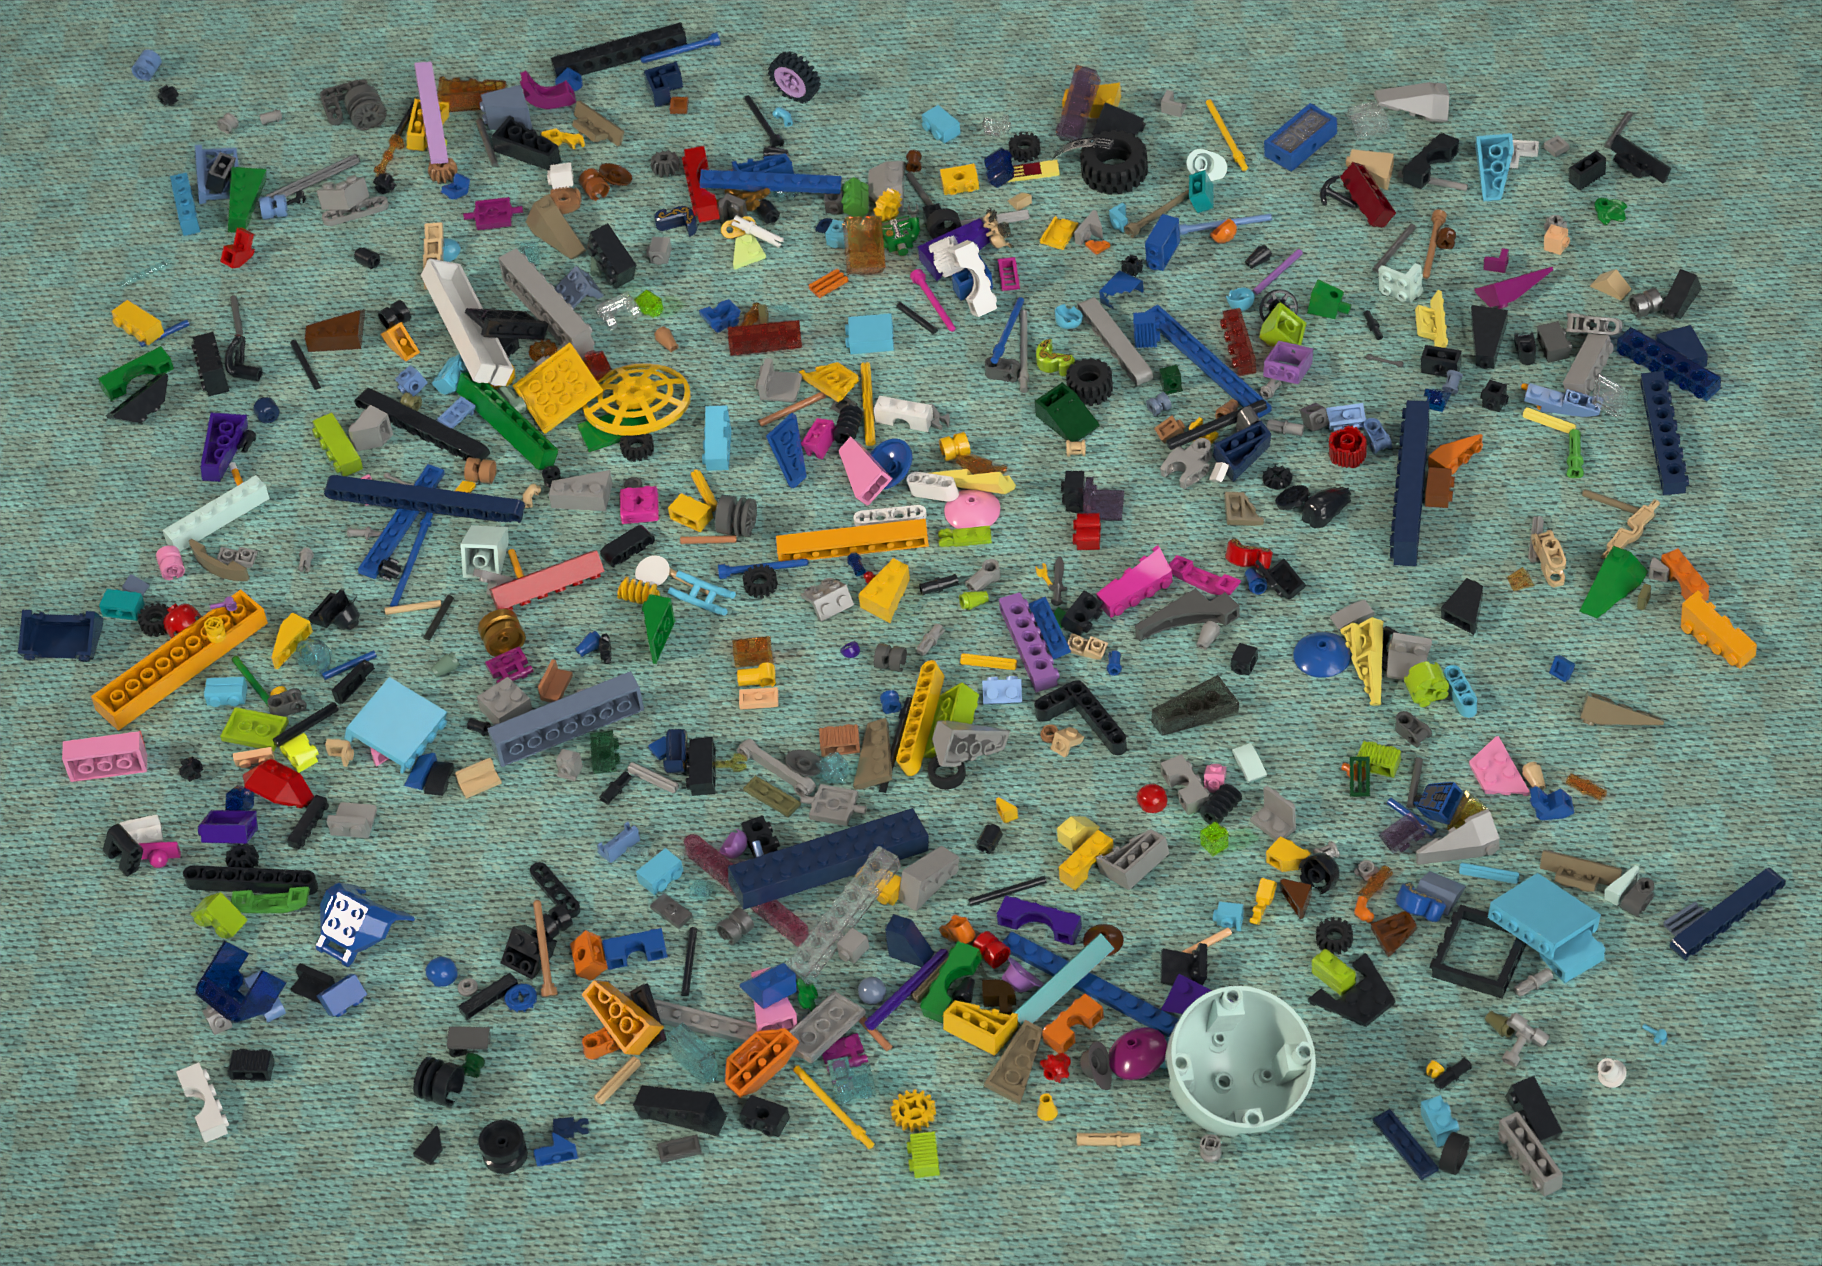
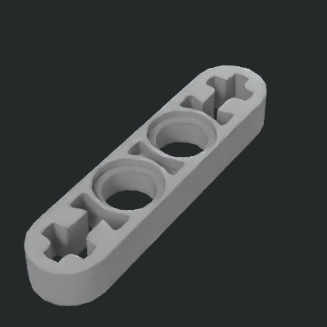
M376 196L363 200L349 210H328L323 213L322 220L324 225L334 226L382 212L388 208V200L385 196ZM364 207H367V208H368V209L365 210V211H360L361 208H364ZM346 212H350V213H351L350 215H347V216H344V215H343V214L346 213Z

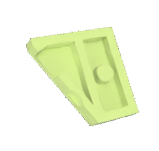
M746 234L736 238L733 259L734 270L766 258L754 235Z

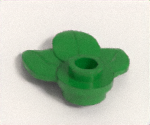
M1598 198L1595 201L1594 206L1598 213L1597 217L1604 225H1607L1610 220L1619 222L1626 220L1624 210L1627 208V205L1623 201L1618 199L1609 200L1607 198Z
M801 978L796 979V986L799 989L797 993L798 1002L803 1009L809 1008L810 1011H813L816 1008L815 999L818 998L817 989L813 983L807 984Z

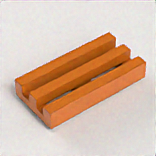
M837 268L809 284V289L818 298H821L847 283L848 278L844 277V274L840 273V270Z

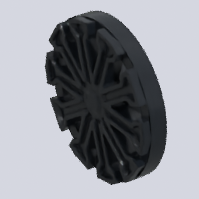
M1292 486L1282 491L1276 497L1275 503L1280 510H1291L1295 506L1297 508L1302 505V502H1306L1310 492L1307 486Z

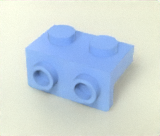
M1363 403L1326 408L1329 419V431L1344 430L1348 425L1354 428L1357 427L1360 430L1363 429L1364 422L1367 420Z
M1008 676L1006 680H998V677H988L987 681H982L983 704L1022 703V680L1018 679L1017 676Z

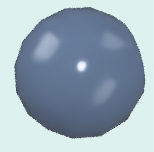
M877 977L865 978L858 986L859 997L868 1005L878 1004L886 995V986Z

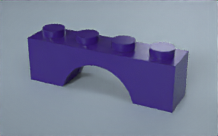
M1005 895L997 912L998 925L1017 930L1026 923H1044L1052 929L1055 941L1074 945L1082 928L1081 916L1075 913L1060 911L1053 907L1049 908L1035 902L1021 900L1017 897Z

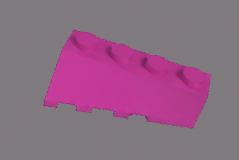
M1158 545L1152 549L1153 553L1148 557L1144 555L1140 558V563L1133 569L1130 567L1126 569L1119 580L1115 578L1096 593L1097 599L1103 602L1101 609L1110 618L1121 615L1124 610L1131 606H1137L1141 600L1146 597H1152L1157 591L1162 588H1168L1173 582L1172 570Z

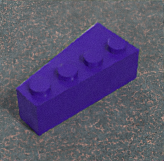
M980 218L918 246L919 260L933 278L938 281L943 276V272L939 273L936 269L934 252L930 253L929 245L946 237L954 236L958 244L968 240L974 242L980 250L990 243L989 236H986L989 229L984 227V223Z
M210 413L200 465L202 481L221 482L237 451V445L243 438V432L248 430L247 415Z

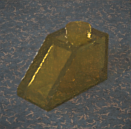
M1466 791L1449 825H1447V829L1450 830L1453 827L1458 829L1466 823L1465 819L1486 810L1487 807L1481 800Z

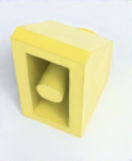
M1070 816L1057 828L1058 842L1073 852L1100 827L1085 816Z

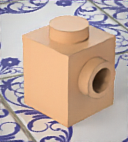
M1551 224L1544 235V250L1561 255L1570 242L1568 229Z

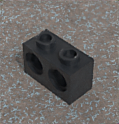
M1084 590L1064 615L1061 626L1078 636H1081L1083 632L1088 633L1093 625L1091 623L1093 619L1098 620L1103 612L1101 610L1103 602Z
M763 815L741 823L742 831L747 837V844L754 858L756 855L752 842L760 840L764 855L778 851L777 848L780 847L778 838L772 835L771 823L769 821L766 822Z

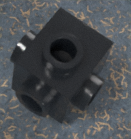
M1489 379L1480 395L1482 407L1500 412L1509 400L1507 384Z

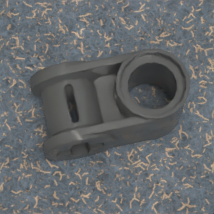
M992 356L985 360V376L988 379L1005 382L1017 381V371L1020 370L1021 366L1017 360L999 358L996 364L991 362Z
M1251 406L1243 408L1238 413L1235 426L1236 432L1261 421Z
M292 688L280 694L270 696L267 701L270 714L285 717L305 710L307 704L301 698V691L298 688Z
M1401 711L1396 715V732L1416 748L1421 745L1425 738L1432 736L1430 727L1410 712Z
M1640 878L1624 896L1620 908L1639 918V914L1645 911L1654 897V882L1649 878Z

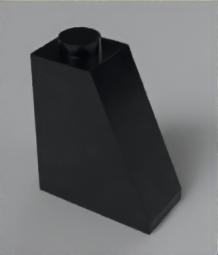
M1105 102L1092 135H1099L1103 131L1111 132V130L1118 132L1123 130L1128 134L1138 135L1139 132H1143L1146 123H1144L1145 118Z
M1682 269L1679 270L1661 307L1667 318L1672 320L1675 318L1681 319L1701 291L1702 287L1696 274Z
M1466 578L1442 605L1441 619L1474 635L1483 599V586L1476 581Z

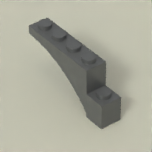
M1195 588L1185 593L1176 601L1169 603L1168 606L1160 611H1156L1152 616L1140 621L1135 625V635L1139 641H1142L1163 630L1188 624L1206 623L1207 621H1213L1226 626L1240 617V606L1226 592L1209 601Z

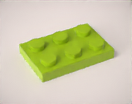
M235 707L220 738L224 742L259 749L271 747L275 751L277 746L273 742V738L285 731L289 723L288 717Z

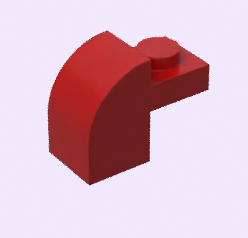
M242 227L237 228L234 243L224 245L220 262L232 269L239 268L246 263L255 252V249L252 248L254 234Z

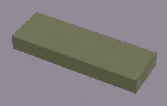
M756 775L743 787L744 792L788 818L801 806L800 801Z

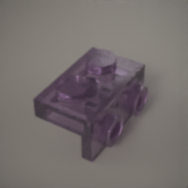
M1410 811L1378 836L1393 854L1397 851L1402 853L1411 846L1409 842L1412 840L1417 842L1426 835L1424 831L1428 826L1425 824L1422 827Z

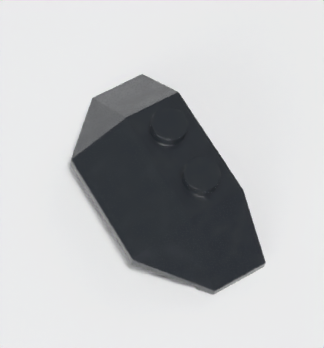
M167 373L157 374L106 415L107 419L130 423L144 422L148 418L147 415L158 411L161 408L160 405L165 402L168 383Z

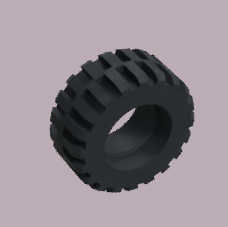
M1111 130V132L1103 131L1101 134H1096L1093 137L1113 139L1114 142L1111 149L1082 147L1080 153L1081 175L1087 185L1089 184L1091 189H1097L1099 193L1105 191L1108 195L1117 192L1118 195L1123 194L1122 191L1125 190L1127 192L1132 191V187L1137 188L1140 186V182L1143 183L1148 174L1146 146L1134 134H1128L1123 130H1120V132L1116 130ZM1111 159H1121L1125 161L1123 163L1115 165L1103 163Z

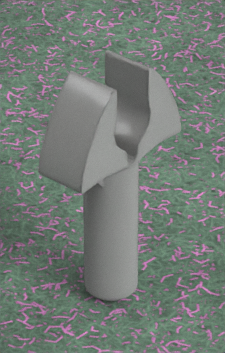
M929 404L932 405L933 417L935 419L930 421L931 426L942 430L941 421L945 422L949 428V414L942 416L933 404Z

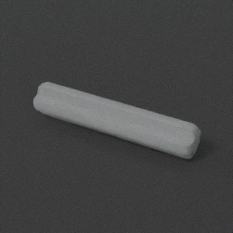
M1542 516L1533 517L1531 535L1543 533L1544 520ZM1530 537L1528 559L1534 563L1539 561V557L1533 548Z
M631 762L627 768L629 773L671 793H675L679 788L677 782L637 763Z

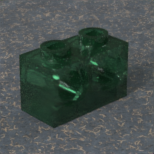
M613 730L590 733L591 763L594 774L616 772L617 765L620 764V755L616 753V750L619 749V740L614 737Z

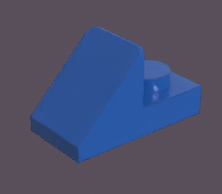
M552 1133L554 1146H544L534 1150L537 1167L578 1159L575 1144L555 1133Z

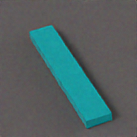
M1101 933L1013 1012L1018 1014V1024L1020 1027L1025 1020L1034 1023L1114 950V947Z

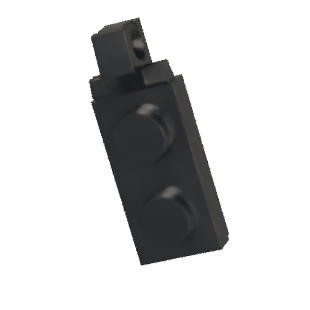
M363 660L331 690L335 702L340 705L343 704L366 681V677L375 669L373 663Z

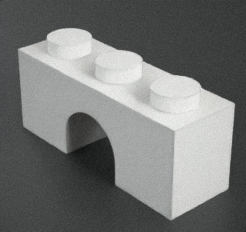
M879 396L874 407L876 423L893 426L895 420L900 418L909 423L910 429L928 432L931 426L930 421L933 420L932 405Z

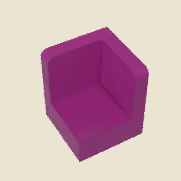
M1502 248L1499 258L1484 257V270L1505 273L1509 261V249Z

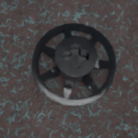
M1283 289L1268 292L1262 298L1259 306V314L1262 321L1264 322L1280 302L1288 309L1295 308L1294 313L1297 315L1298 303L1294 295ZM1275 293H1285V295L1281 299L1276 297ZM1272 295V298L1265 303L1266 299ZM1288 296L1292 298L1294 304L1288 305L1285 303ZM1263 306L1269 312L1265 317L1263 315Z

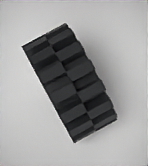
M1020 132L1019 136L1015 134L1014 138H1010L1009 153L1013 160L1016 161L1018 159V162L1024 160V163H1026L1027 160L1031 162L1033 158L1037 159L1038 155H1040V139L1037 135L1034 136V133L1028 135V132H1025V134ZM1021 146H1030L1027 149L1019 148Z
M649 433L621 437V452L623 457H627L629 461L632 459L633 462H636V459H639L640 462L642 458L646 460L648 455L651 456L652 452H654L653 438ZM635 443H643L640 447H631Z
M760 564V567L753 565V569L749 567L748 571H745L743 575L745 592L749 596L754 594V598H757L758 595L760 598H764L763 595L768 597L770 596L769 592L773 594L775 592L774 589H777L778 585L774 569L772 567L769 568V565L763 567V564ZM760 578L767 580L762 584L753 583L756 579Z
M151 603V607L146 605L145 610L141 609V614H138L141 630L150 637L153 634L155 637H158L159 633H161V636L164 635L166 630L163 621L164 617L169 613L167 611L169 607H166V604L160 605V603H157L156 606H154V603ZM155 617H162V619L158 622H149L151 619Z
M1331 917V921L1328 918L1324 919V923L1321 921L1316 928L1317 946L1319 945L1320 950L1327 949L1331 951L1333 955L1334 952H1337L1338 955L1341 954V950L1345 953L1347 947L1351 948V943H1353L1352 926L1346 920L1342 922L1340 917H1338V920H1335V917ZM1331 932H1338L1342 935V938L1331 940L1327 938V935Z

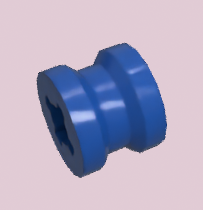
M889 690L881 694L880 702L885 714L901 710L899 694L896 691Z

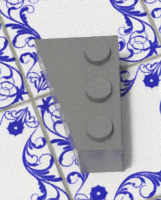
M610 470L552 481L549 491L551 508L606 511L613 485Z
M1152 829L1130 839V843L1121 848L1118 846L1113 848V852L1105 856H1097L1099 872L1108 879L1130 890L1170 854L1166 837Z
M941 845L902 871L898 900L917 911L947 880L958 872L960 857Z

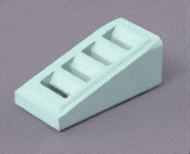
M1635 865L1605 889V900L1620 906L1624 896L1639 880V867Z

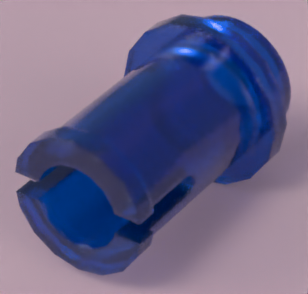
M851 553L847 557L848 565H851L856 577L865 574L866 569L861 562V556L857 553Z

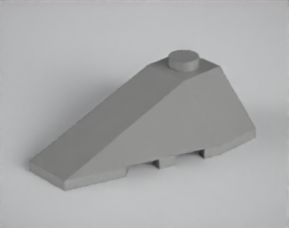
M1427 82L1376 90L1374 92L1379 106L1395 111L1402 109L1408 111L1411 116L1415 117L1418 114L1431 122L1442 123L1448 121L1450 95L1446 84Z
M938 721L932 740L939 765L957 767L961 765V762L967 760L974 761L978 756H988L1002 751L1006 746L1010 731L955 721Z

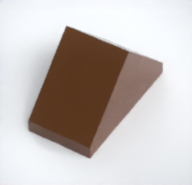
M1288 879L1280 880L1282 894L1298 918L1303 919L1312 897V886Z

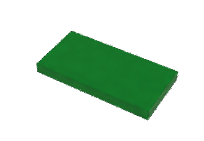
M642 408L627 409L626 412L641 411ZM606 414L597 418L612 424L615 416ZM646 416L635 418L623 417L620 426L644 425L649 422ZM589 421L577 424L589 452L619 443L621 437H624V435H615L599 430L590 424Z

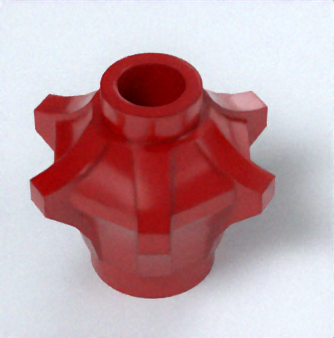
M1058 1053L1055 1056L1049 1054L1047 1060L1040 1061L1046 1079L1055 1080V1082L1060 1083L1063 1078L1069 1077L1068 1068L1071 1060L1065 1053Z

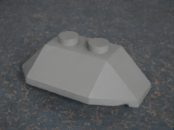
M905 161L884 162L869 170L868 192L870 200L876 203L879 196L883 195V191L892 188L901 194V207L898 211L903 212Z

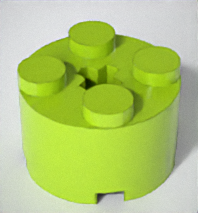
M1429 661L1418 663L1408 670L1409 674L1407 677L1406 675L1404 676V683L1413 702L1419 704L1422 708L1429 706L1433 701L1443 700L1449 695V684L1441 666L1434 662L1435 664H1430Z

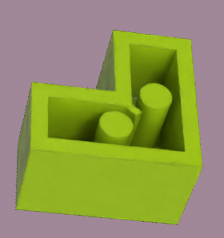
M221 892L205 897L190 913L197 925L201 927L212 925L216 934L225 939L233 937L248 921Z

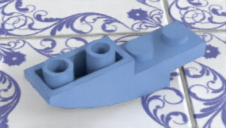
M1529 383L1524 401L1541 406L1540 411L1590 417L1599 415L1603 399L1569 389L1565 393H1561Z

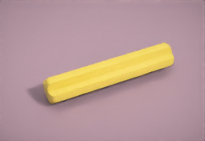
M1528 407L1523 412V417L1568 434L1570 430L1576 429V425Z

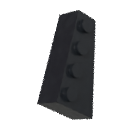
M509 116L491 136L493 149L496 153L548 171L550 170V165H557L561 162L557 144L544 136L540 137L533 129H527L525 124L516 122L512 116Z
M214 332L194 336V344L191 347L193 354L197 355L194 358L196 366L200 367V369H197L200 380H204L201 381L203 392L207 391L208 397L229 392Z

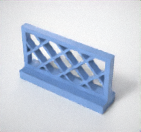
M195 145L199 204L206 203V200L230 199V193L228 192L231 185L230 181L227 182V186H225L222 194H209L211 190L205 188L210 171L208 168L213 165L219 152L225 154L233 153V157L236 158L234 167H238L237 148L202 149V145ZM206 155H214L216 157L211 160Z

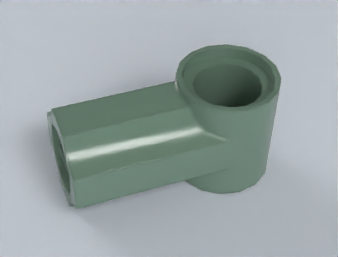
M509 386L499 387L497 392L520 414L527 411V406L522 397H517Z

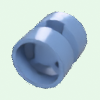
M144 50L132 66L133 75L140 80H151L155 71L161 65V58L152 50Z
M285 194L274 195L273 198L270 196L260 197V209L263 220L274 218V215L277 217L288 216V213H286L288 207Z

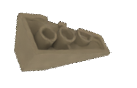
M549 194L533 204L526 223L535 236L571 260L586 251Z
M1590 691L1586 693L1580 713V718L1583 719V722L1592 726L1595 723L1599 725L1664 724V719L1641 710L1633 711V708L1626 704L1618 703V705H1615L1612 699Z

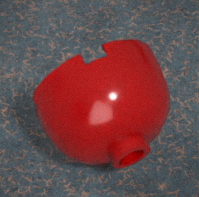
M175 603L167 609L169 613L164 617V628L172 639L175 637L174 632L176 634L182 632L197 621L195 617L200 619L202 616L190 604L183 603L178 606Z

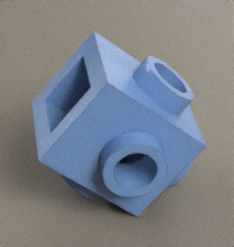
M411 365L395 378V381L399 384L397 388L403 395L409 392L414 396L428 383L419 371Z

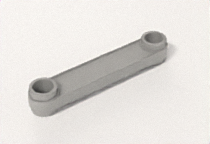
M748 738L737 748L738 754L743 759H753L792 785L800 797L802 795L809 796L816 788L811 778L807 776L802 777L793 772L786 765L760 749L752 739Z

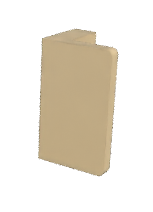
M491 758L455 773L458 786L466 799L502 784Z

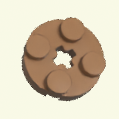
M566 186L565 188L559 187L558 189L550 190L551 193L549 195L562 214H568L580 208L582 199L580 191L576 187L573 189Z

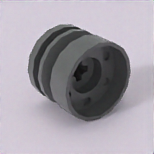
M359 85L346 94L344 104L353 125L357 129L366 131L371 127L374 128V126L382 125L386 119L387 112L378 91L373 86Z
M721 495L715 514L717 533L731 535L734 531L736 536L750 537L757 517L756 500L741 497L738 501L736 496Z

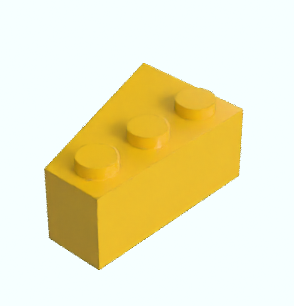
M1120 82L1066 89L1062 99L1063 115L1099 118L1105 102L1116 107L1119 106L1121 99Z
M415 99L407 131V149L425 151L428 145L420 99ZM439 102L442 126L449 117L448 102Z
M893 558L858 594L860 608L891 623L899 601L910 581L908 565Z

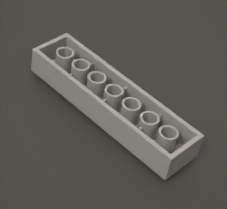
M515 248L498 257L503 282L538 320L549 323L547 330L561 346L564 347L570 342L582 359L594 353L593 346L595 342L591 337L592 329L590 325L584 323L581 315L574 312L571 304L564 301L562 294L555 291L554 286L546 281L544 275L537 271L535 265L528 261L524 253L521 254Z

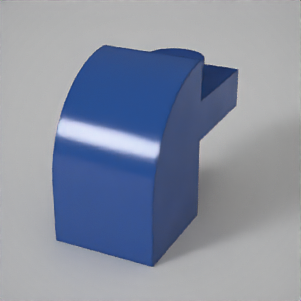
M1538 786L1530 789V803L1535 808L1538 819H1564L1574 814L1572 797L1561 788L1548 795Z

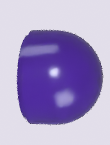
M852 641L843 646L840 652L846 658H854L859 655L860 647L856 641Z

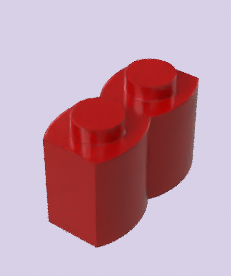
M1100 513L1077 514V519L1073 520V529L1076 531V533H1073V545H1077V550H1100Z

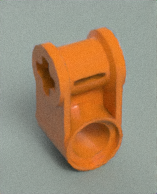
M953 915L946 925L939 927L941 935L949 941H960L966 944L976 937V933L967 917Z
M605 1027L584 1036L582 1039L584 1056L588 1059L594 1060L620 1049Z

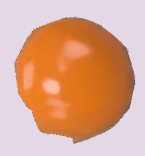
M1227 219L1212 231L1210 236L1217 243H1227L1234 238L1237 226L1232 219Z

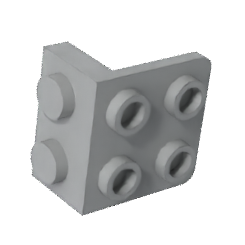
M765 358L764 364L760 366V378L756 380V389L759 390L760 400L795 402L801 385L802 374L774 371L772 359Z
M826 578L821 581V584L810 586L801 594L804 600L812 603L816 615L821 622L854 605L847 585L834 578Z
M340 803L336 815H328L327 818L330 834L333 836L369 838L377 807L370 804Z

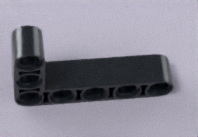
M1074 680L1035 701V716L1039 721H1049L1075 707L1113 755H1123L1127 751L1125 733L1082 681Z

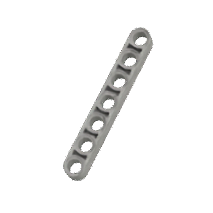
M1092 297L1078 303L1077 309L1082 312L1083 319L1088 325L1092 326L1093 332L1097 336L1099 335L1100 341L1104 346L1110 349V354L1117 358L1121 368L1125 369L1131 381L1137 384L1135 386L1137 387L1153 380L1151 368L1098 300Z

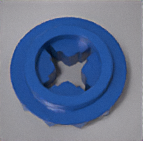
M517 984L511 987L505 994L506 1005L510 1010L513 1009L517 1013L521 1010L526 1012L528 1008H533V1004L537 1002L536 990L528 984ZM519 993H521V996H523L524 1001L522 1003L520 1002V1000H518Z

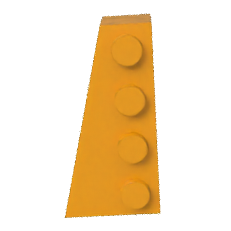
M1700 591L1695 592L1682 603V630L1686 634L1693 635L1700 644L1710 647L1714 654L1724 657L1730 665H1735L1739 669L1756 656L1757 644L1741 629H1734L1727 616H1720L1714 610L1716 608L1711 602L1707 604L1702 599L1703 594Z
M594 980L581 994L624 1054L640 1055L664 1028L663 1025L609 982Z

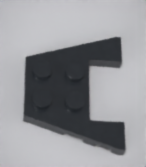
M1364 953L1352 963V967L1365 977L1362 981L1338 1000H1335L1321 988L1308 998V1003L1324 1008L1328 1012L1336 1013L1364 1027H1367L1393 1006L1395 998L1368 954Z

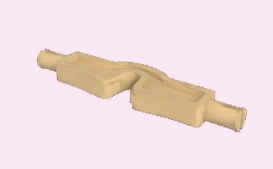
M1653 499L1648 506L1643 505L1627 521V525L1633 531L1620 528L1608 542L1607 550L1601 555V558H1606L1613 546L1624 549L1629 543L1638 540L1643 533L1645 525L1654 517V510L1660 505V502Z

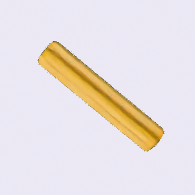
M695 469L691 472V477L704 502L711 507L712 512L716 511L718 503L701 471Z
M962 653L960 657L962 665L1016 670L1017 660L1012 658Z

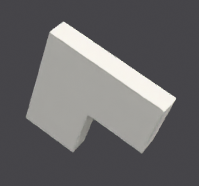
M1513 140L1514 151L1509 168H1518L1520 156L1538 157L1539 141Z

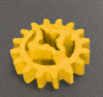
M888 188L887 191H883L882 196H879L875 203L876 207L873 209L877 217L876 224L895 219L898 216V209L901 207L900 202L902 201L899 191Z
M916 1089L913 1090V1093L905 1090L904 1096L898 1094L899 1100L893 1099V1106H891L892 1121H895L897 1127L902 1125L903 1131L907 1128H910L911 1132L914 1131V1128L922 1131L921 1126L924 1125L928 1128V1121L934 1122V1115H936L935 1101L931 1100L930 1094L925 1096L923 1090L919 1094Z

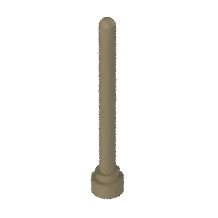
M1186 190L1137 223L1130 222L1124 226L1125 233L1127 235L1131 233V238L1137 236L1142 227L1189 198V190Z

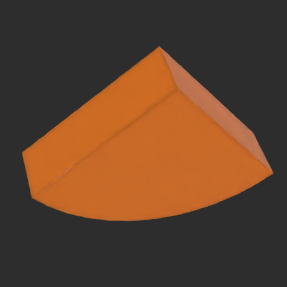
M1090 240L1085 242V246L1098 255L1109 248L1110 243L1102 240V242Z

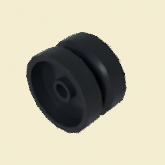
M498 1120L491 1122L481 1131L478 1143L484 1164L490 1171L497 1174H508L515 1172L523 1166L527 1160L528 1150L523 1131L517 1123L510 1120Z

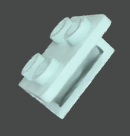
M1415 263L1406 275L1383 265L1380 266L1379 291L1386 296L1391 295L1401 302L1411 304L1423 292L1421 265Z

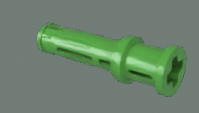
M1572 429L1569 432V456L1567 458L1569 468L1567 469V476L1569 478H1581L1584 475V470L1582 469L1584 459L1581 456V432L1578 429Z

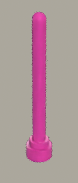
M922 269L912 271L910 278L913 283L921 287L948 330L951 332L955 331L956 328L925 282L926 275Z

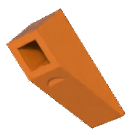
M1478 434L1440 445L1428 456V468L1452 469V475L1455 474L1461 464H1466L1474 453L1477 454L1481 451L1483 435Z

